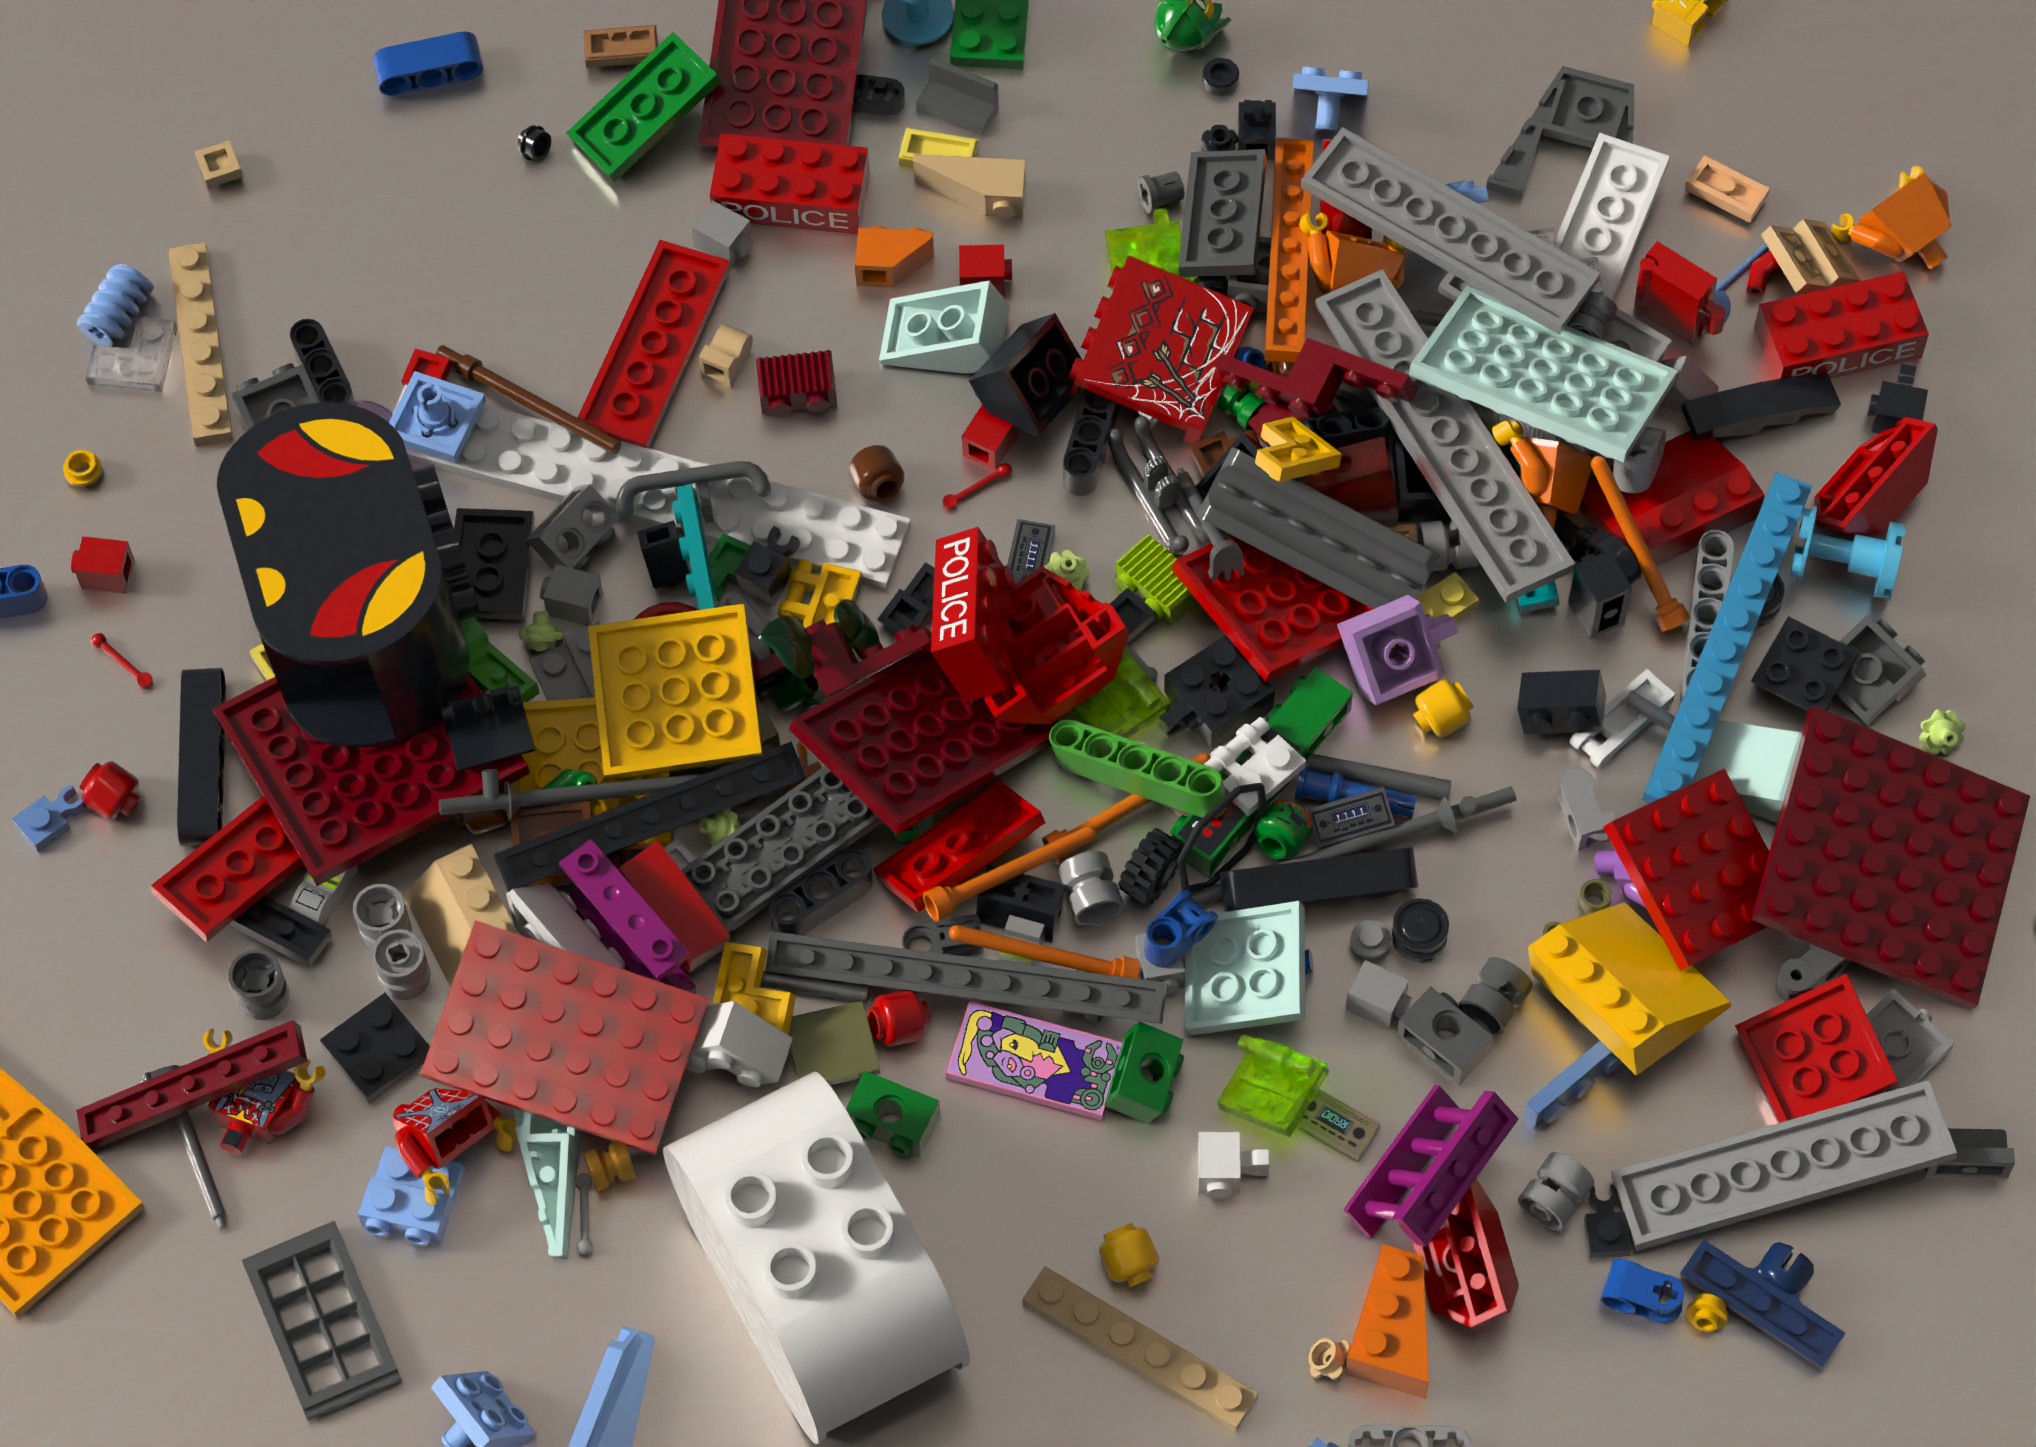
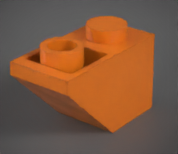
M882 226L858 227L855 256L856 286L895 287L934 258L933 231H924L920 228L904 230L887 229Z

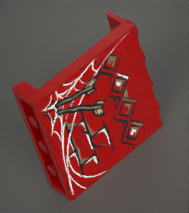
M1128 255L1123 268L1115 266L1107 285V287L1113 289L1110 299L1102 296L1094 315L1095 318L1100 319L1097 329L1089 327L1081 346V348L1087 350L1084 360L1076 357L1068 379L1073 380L1074 384L1069 395L1075 397L1078 388L1082 387L1185 430L1186 433L1182 442L1191 445L1200 440L1223 385V378L1214 365L1220 353L1234 358L1254 307Z

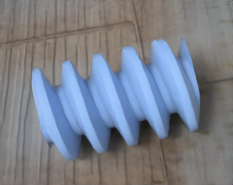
M117 264L108 270L107 278L102 280L99 290L95 291L92 296V302L88 303L85 307V314L80 315L77 321L78 328L85 336L104 347H111L113 345L110 338L116 340L124 338L125 333L120 327L130 328L132 321L129 316H137L140 311L136 304L143 305L147 300L143 292L151 293L154 289L152 282L138 270L124 264Z

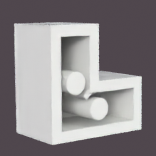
M735 1001L708 1005L686 1069L695 1073H704L705 1070L717 1068L727 1069L737 1076L738 1082L753 1088L760 1087L761 1084L779 1082L793 1038Z

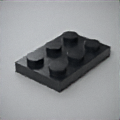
M456 509L454 530L481 614L474 618L524 620L532 547L525 540L534 531L535 516L533 511Z

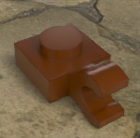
M1254 429L1243 432L1260 444ZM1222 431L1189 445L1190 454L1202 477L1209 472L1239 436L1229 440L1225 431Z

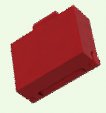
M1658 241L1647 252L1645 258L1641 260L1633 308L1636 315L1649 318L1691 346L1698 337L1702 338L1707 331L1712 335L1720 334L1724 327L1726 315L1725 309L1713 302L1717 278Z

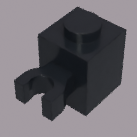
M1244 100V102H1239L1238 150L1265 149L1267 160H1275L1276 102H1272V100H1265V102L1260 100Z
M1901 364L1897 382L1882 381L1879 395L1871 394L1867 416L1874 418L1872 433L1879 434L1882 431L1897 426V422L1904 417L1923 421L1928 390L1913 387L1916 373L1915 366Z
M675 521L637 531L641 551L653 588L661 586L671 587L685 580L686 574H690L687 560L684 561L679 543L680 537Z
M775 526L772 527L768 534V546L766 547L753 541L734 573L741 590L773 606L785 589L792 572L788 557L792 556L801 544L799 538L792 535L786 545H778L777 541L782 533Z

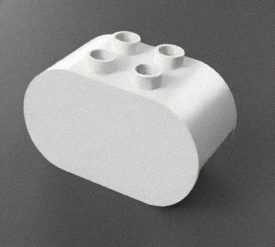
M812 1072L663 1148L665 1163L672 1183L700 1245L789 1408L812 1442L815 1444L821 1443L826 1440L827 1432L952 1367L961 1370L970 1364L969 1349L961 1324L931 1258L847 1110L828 1082L819 1073Z

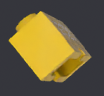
M1654 0L1652 3V9H1654L1652 25L1688 47L1705 28V23L1701 20L1706 15L1713 18L1728 0Z

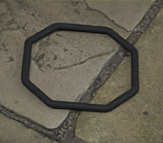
M1262 783L1237 786L1194 826L1177 860L1182 891L1188 889L1193 893L1215 885L1221 879L1220 872L1230 871L1250 852L1256 841L1255 826L1243 848L1206 882L1189 885L1185 861L1201 830L1237 796L1242 793L1257 791L1260 817L1255 826L1260 818L1268 814L1265 787Z

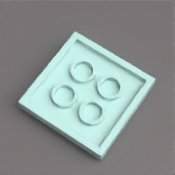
M1294 901L1216 913L1218 919L1211 931L1185 952V1031L1192 1036L1305 1019V907L1301 902Z

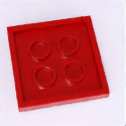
M1847 973L1735 1025L1779 1123L1875 1096L1900 1085Z

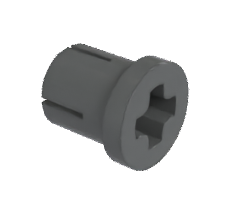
M1174 171L1155 177L1144 175L1138 178L1137 190L1139 199L1147 213L1157 211L1159 206L1184 199V186L1178 172Z

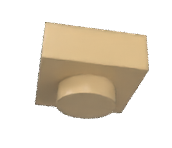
M230 140L195 151L197 162L208 189L243 177Z

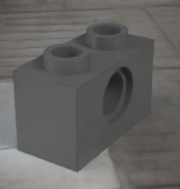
M1431 986L1399 1019L1397 1036L1458 1086L1491 1052L1493 1036L1487 1025L1478 1018L1473 1017L1471 1019L1459 1009L1458 1003L1450 995L1444 992L1440 994ZM1445 1028L1451 1029L1457 1036L1445 1038L1438 1031Z

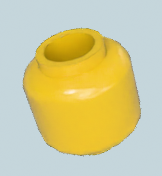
M1442 679L1416 696L1415 702L1419 710L1413 713V716L1425 734L1432 730L1439 738H1445L1470 722L1471 714L1469 711L1474 706L1458 681L1452 684L1450 681Z
M1132 1222L1103 1235L1105 1242L1100 1245L1099 1254L1112 1281L1116 1283L1127 1281L1131 1288L1153 1278L1150 1270L1159 1264L1160 1258L1149 1232L1145 1228H1135Z

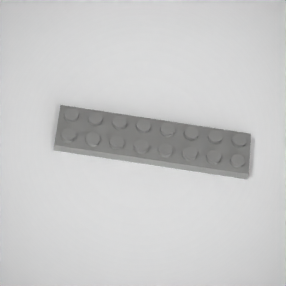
M1343 127L1301 179V188L1559 335L1583 304L1590 291L1599 282L1601 275L1599 271Z
M1930 1080L1614 1170L1611 1171V1176L1622 1210L1625 1213L1636 1251H1640L1957 1159V1151Z

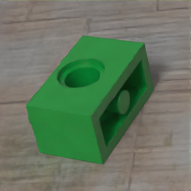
M1140 1021L1129 1029L1124 1035L1104 1106L1145 1123H1150L1160 1114H1165L1173 1099V1091L1169 1090L1172 1078L1178 1075L1183 1064L1184 1055L1180 1054L1184 1039ZM1142 1067L1147 1068L1151 1072L1153 1081L1148 1080L1143 1075Z
M865 1070L846 1107L849 1116L864 1141L874 1139L887 1144L886 1146L889 1150L901 1156L912 1154L921 1158L940 1118L939 1100ZM887 1113H896L901 1116L898 1121L893 1123H886L881 1120V1117Z

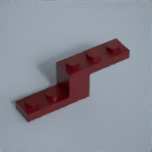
M1310 338L1306 339L1287 378L1220 353L1214 365L1223 378L1222 383L1238 392H1243L1244 388L1256 392L1255 395L1259 399L1269 404L1275 405L1277 401L1289 405L1288 408L1303 417H1309L1310 414L1316 416L1325 415L1342 381L1357 389H1363L1364 386L1375 389L1379 396L1392 402H1397L1399 398L1411 403L1418 390L1407 374Z
M822 619L805 628L812 640V650L810 653L815 657L813 673L826 697L844 690L930 644L932 639L929 627L918 630L916 625L913 624L896 633L894 636L897 642L883 648L882 644L878 643L859 653L863 660L858 662L838 622L827 625L825 620ZM771 647L769 650L772 655L758 662L756 656L752 657L755 683L786 667Z

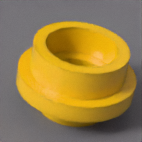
M83 449L76 450L67 456L63 465V473L70 484L77 487H86L99 479L102 473V465L94 453ZM81 468H89L85 472L77 473Z
M1699 1294L1688 1304L1686 1317L1697 1329L1712 1332L1726 1326L1728 1312L1726 1304L1721 1298L1712 1294Z

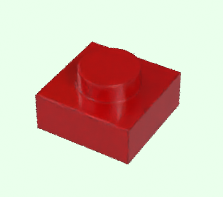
M415 348L401 382L403 386L408 385L414 371L446 381L453 364L450 358Z

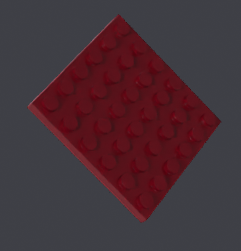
M469 673L457 700L467 697V700L471 699V693H474L475 697L483 696ZM275 677L212 709L220 726L316 886L453 815H440L439 799L483 795L482 770H498L499 790L504 788L505 781L512 784L531 774L528 764L522 755L457 772L443 716L422 732L405 740L384 746L347 748L325 744L308 736L294 723Z
M1814 705L1807 713L1751 920L1972 1010L1979 1004L2030 795Z

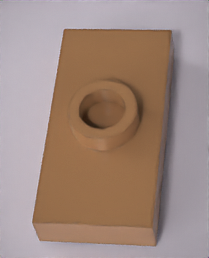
M656 25L583 30L586 68L639 64L658 47Z

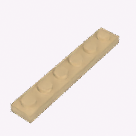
M202 242L168 248L192 436L195 446L233 440L206 243Z
M1046 1266L1043 1267L1022 1298V1305L1235 1433L1258 1399V1393Z

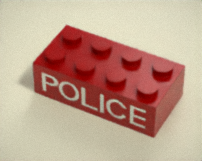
M721 133L709 195L710 203L712 200L750 220V224L858 235V227H861L870 175L868 148Z
M1904 271L1759 304L1754 325L1755 333L1773 380L1828 373L1830 379L1919 359L1923 356L1929 336Z
M979 527L937 539L935 546L931 653L965 703L1008 690V673L1012 671L1009 644L1013 642L1010 616L1013 615L1014 608L1010 595L1011 588L1014 587V577L1009 566H1003L998 558L994 542L987 540Z

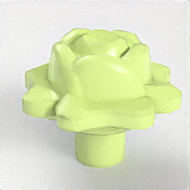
M1068 549L1064 550L1062 555L1057 552L1052 553L1050 562L1044 566V568L1069 581L1073 587L1080 591L1082 590L1083 582L1090 576V571L1085 568L1086 559L1075 556Z
M535 611L533 613V623L519 630L520 639L527 641V646L530 650H551L555 648L557 640L564 639L563 629L556 628L553 624L549 623L548 611Z
M1937 709L1931 718L1921 723V728L1924 732L1920 734L1919 740L1928 746L1931 754L1935 755L1941 751L1943 754L1948 755L1956 745L1964 741V736L1961 732L1966 729V724L1958 719L1954 710H1948L1944 714L1942 710Z
M730 808L714 814L710 818L702 819L699 824V830L702 834H706V843L713 847L740 828L741 825L737 820V813L732 812Z

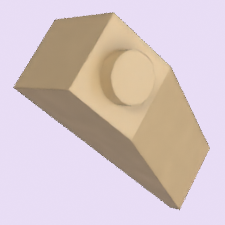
M914 154L915 182L985 216H995L1001 219L1023 218L1026 184L1025 159Z

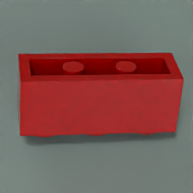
M656 841L618 868L619 872L690 952V957L681 963L689 973L724 949L725 942H729L730 934L659 841Z

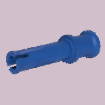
M1306 766L1299 773L1294 799L1301 800L1302 797L1328 803L1379 787L1343 780L1344 776L1338 772L1328 775L1310 771L1308 766ZM1385 789L1392 815L1406 817L1411 820L1417 795Z

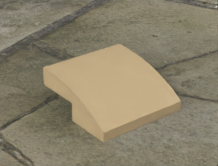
M1802 219L1794 228L1770 225L1761 234L1796 293L1806 294L1860 281V278L1825 222Z

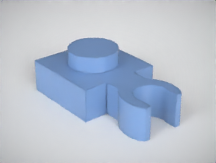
M72 785L63 788L58 794L57 799L52 803L43 795L12 818L14 825L37 852L44 849L70 829L68 822L65 820L66 818L79 815L86 809L87 805H85L82 798L73 804L67 803L70 798L77 794Z

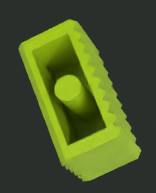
M1147 534L1115 562V583L1122 592L1127 588L1130 589L1155 611V620L1158 621L1162 618L1168 625L1172 626L1175 621H1178L1198 601L1171 570L1175 560L1178 558H1175L1172 553H1169L1168 549L1159 544L1150 534Z

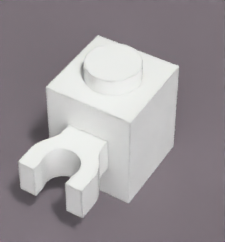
M1199 1132L1198 1193H1207L1208 1196L1213 1198L1229 1197L1232 1193H1240L1241 1174L1253 1176L1269 1175V1149L1240 1151V1132Z

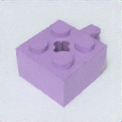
M1409 595L1337 624L1360 695L1375 705L1439 679L1444 674L1436 651L1441 648L1439 642L1459 633L1453 617L1444 614L1432 619L1431 615H1424L1421 602Z

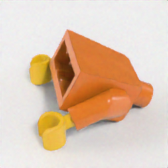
M1913 166L1910 176L1906 175L1905 172H1901L1899 178L1900 189L1858 219L1859 224L1854 225L1853 216L1844 213L1840 216V224L1843 227H1839L1836 224L1831 225L1832 234L1836 241L1847 242L1852 240L1887 257L1894 258L1900 263L1917 252L1930 270L1948 257L1936 240L1938 236L1951 228L1948 195L1944 189L1931 181L1925 172L1923 173V169L1920 166Z
M1309 212L1301 217L1300 228L1305 234L1309 235L1307 238L1308 251L1315 282L1324 295L1383 269L1396 290L1403 284L1406 254L1403 250L1407 249L1406 247L1385 235L1383 242L1327 230L1325 235L1321 232L1328 222V218L1324 213L1320 212L1316 215L1317 226L1311 223Z
M1503 421L1492 428V432L1496 441L1502 446L1512 443L1513 446L1510 450L1521 466L1520 480L1552 529L1554 530L1557 513L1573 516L1577 514L1592 470L1591 461L1594 457L1559 441L1528 437L1522 439L1524 431L1518 422Z

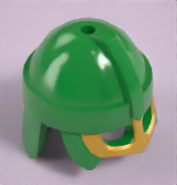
M1159 0L1156 5L1154 30L1156 37L1166 48L1177 52L1200 50L1205 47L1232 19L1229 17L1225 19L1220 18L1222 4L1213 3L1211 0H1201L1205 5V10L1196 0Z

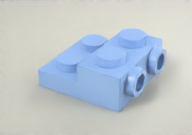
M384 1146L375 1177H370L358 1212L361 1225L365 1227V1230L374 1235L388 1236L389 1233L404 1236L407 1241L416 1245L426 1246L429 1242L441 1245L465 1172L464 1165L450 1161L441 1169H432L433 1173L440 1172L448 1177L449 1197L442 1190L434 1189L437 1195V1205H431L425 1200L424 1180L422 1178L417 1179L402 1160L397 1148Z

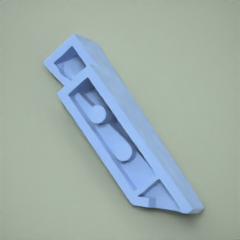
M623 1326L618 1340H612L609 1343L568 1447L633 1446L655 1342L652 1335Z

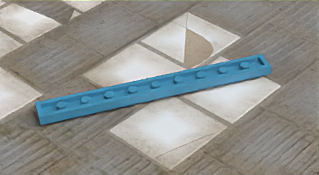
M1778 472L1775 473L1642 800L1652 803L1693 783L1813 485Z

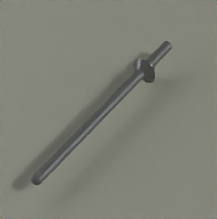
M486 769L482 770L483 795L439 799L440 815L506 809L507 817L510 821L521 807L651 795L704 774L518 791L505 781L504 793H499L498 770Z
M1512 786L1477 798L1466 796L1459 804L1450 806L1447 798L1443 796L1435 812L1278 864L1359 854L1440 826L1457 834L1456 821L1515 802L1516 795ZM1221 883L1206 887L1198 892H1193L1192 899L1201 906L1223 899Z

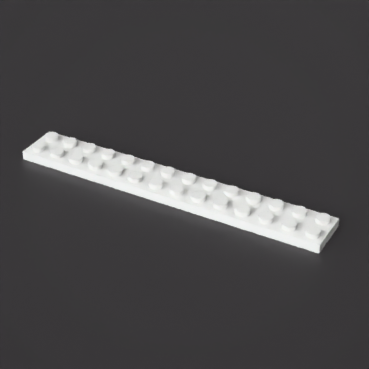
M404 385V388H403V390H402V392H401V395H400V397H399V399H398V402H397V404H396V406H395V409H396V407H397V405H398V403H399V401H400V399H401V397H402V395H403V393H404V391H405L407 385ZM484 405L456 464L406 448L410 462L424 466L434 464L435 469L561 502L574 487L591 484L615 511L617 493L628 479L640 475L709 465L621 441L622 445L619 452L613 455L556 423L489 405ZM450 423L448 426L450 428H455L457 424L452 426ZM430 432V435L423 434V437L429 438L433 433ZM747 477L709 482L714 522L705 523L704 518H702L706 542L716 544L724 533L749 545L756 541L767 547L768 534L772 527L775 526L782 533L777 541L778 545H786L792 535L800 540L801 544L797 551L788 557L790 565L797 566L799 560L804 559L812 562V571L820 573L824 562L861 571L860 584L887 591L911 527L910 518L769 481L771 492L767 497L758 496L753 482ZM693 484L692 486L698 496L699 507L701 512L702 502L697 484ZM675 487L638 493L633 500V514L627 518L620 516V519L650 527L675 521L678 534L685 536L684 527L676 523L672 502L677 501Z

